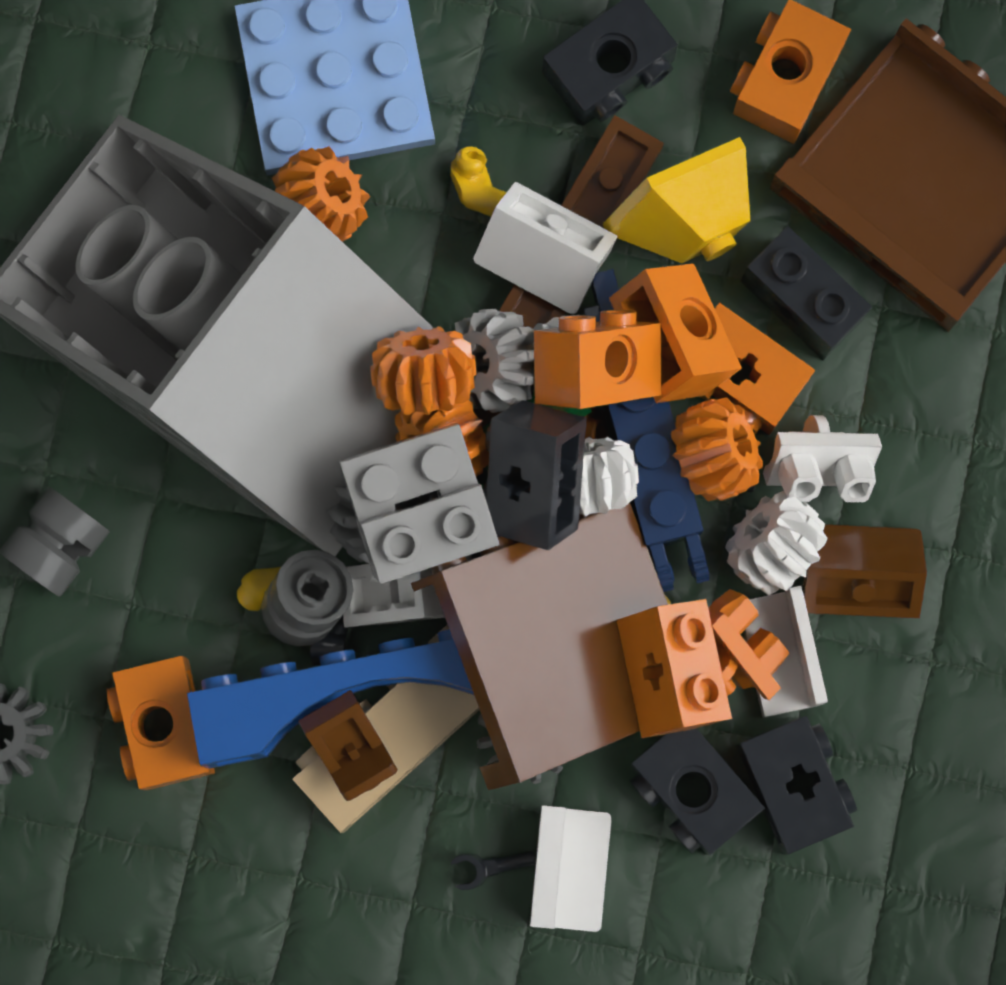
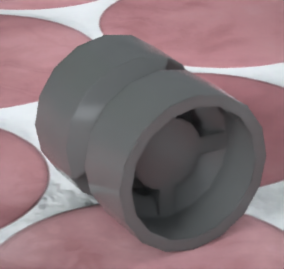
M48 486L29 511L32 519L30 526H18L1 547L0 554L52 593L61 597L80 572L77 560L80 557L91 558L110 531Z
M320 550L301 551L288 558L266 589L261 604L263 621L270 633L281 642L296 647L313 645L324 639L351 604L354 592L352 577L344 563L332 554Z

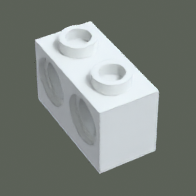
M472 554L465 556L467 562L472 560ZM370 564L346 567L352 577L354 592L351 604L343 614L344 627L395 624L445 618L433 585L415 592L411 586L412 582L433 575L431 568L380 584L374 578Z

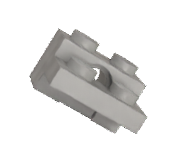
M458 423L338 461L373 576L380 584L500 545L482 486L477 482ZM439 490L437 491L438 498L401 510H396L394 504Z

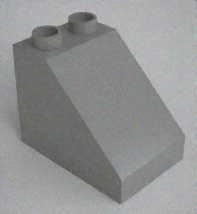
M118 115L0 267V317L268 516L321 551L330 553L333 556L337 555L343 545L338 543L330 533L335 521L332 520L327 510L340 501V496L335 487H346L338 461L396 443L395 435L399 432L395 425V415L401 412V409L394 411L384 408L383 401L376 398V388L372 386L370 366L373 365L372 353L377 350V342L384 338L394 337V333L397 331H415L418 326L423 330H431L433 327L305 206L142 125Z

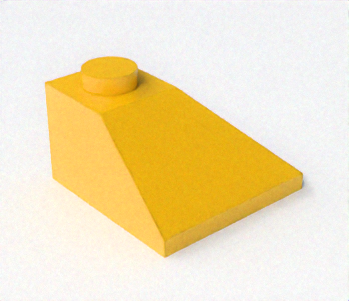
M738 137L647 177L602 224L604 229L617 235L618 239L679 263H684L702 254L706 261H711L725 254L737 245L733 237L750 222L746 147L741 138Z

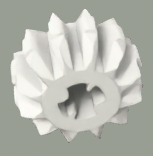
M608 437L602 439L586 438L579 514L584 516L591 513L606 514L611 509L624 508L637 497L639 475L638 464H635L633 450L630 449L629 444L621 440L614 441Z
M784 491L775 494L772 499L765 496L761 498L758 506L752 511L746 510V517L741 523L733 526L735 535L728 540L725 547L729 552L727 563L734 569V573L746 584L750 583L755 589H760L767 595L777 592L780 588L787 591L798 577H806V570L811 564L820 560L817 551L825 545L828 539L823 533L825 523L818 518L819 514L806 502L802 503L795 496L787 498Z

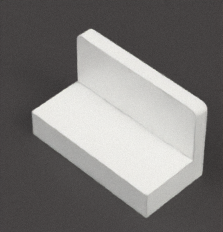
M514 182L495 207L474 255V262L562 310L575 314L581 306L595 274L610 254L618 236L529 188Z
M792 587L782 593L750 599L751 603L758 610L759 616L743 631L745 641L747 642L759 628L772 632L779 638L790 653L772 675L781 689L770 700L764 699L756 689L762 717L789 713L827 703V695L802 587Z
M541 806L530 927L563 928L597 932L601 929L611 829L610 814Z

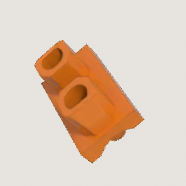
M729 589L708 607L727 696L734 692L737 685L742 689L755 687L764 699L770 700L781 689L772 675L790 653L779 638L772 632L759 628L747 642L740 634L759 616L758 610L744 594Z

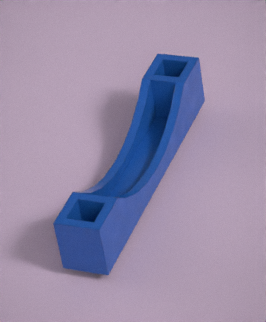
M450 629L437 633L439 642L415 647L414 638H404L379 644L380 654L356 659L355 650H345L320 656L321 666L297 671L296 662H286L261 668L262 678L238 683L237 674H227L202 680V690L187 693L200 765L211 769L268 757L286 734L300 724V719L349 690L356 693L375 686L416 683L445 686L474 695Z

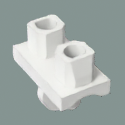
M810 415L805 421L803 432L789 431L777 433L772 459L763 471L766 485L782 486L787 498L795 496L801 502H809L818 497L822 486H837L839 495L845 502H866L876 482L874 466L882 449V444L878 434L830 432L826 417L823 415Z

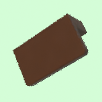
M825 524L823 533L828 539L825 545L817 551L820 560L810 565L806 570V577L803 580L802 591L808 613L920 618L927 568L922 533L919 529Z

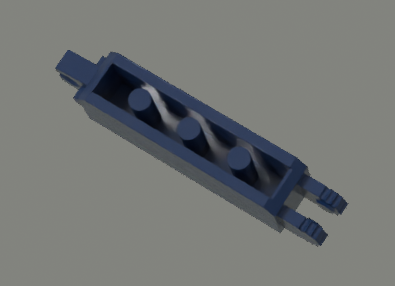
M614 269L596 273L591 282L596 306L584 308L583 311L585 316H595L596 322L600 321L601 311L614 310L609 300V297L619 290ZM653 397L603 405L612 440H621L629 444L630 449L634 453L635 464H638L639 483H637V497L630 504L663 592L674 590L673 582L675 581L664 546L683 541L688 555L687 563L691 576L694 577L697 584L710 581L707 562L700 540L704 529L695 496L690 490L688 478L680 476L681 466L679 461L673 457V454L676 452V445L671 438V431L676 429L669 401L656 403Z

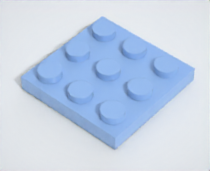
M262 0L235 5L267 176L276 174L279 168L287 163L294 154L310 148L316 150L317 148L322 149L330 146L336 157L348 156L349 160L435 144L408 0Z

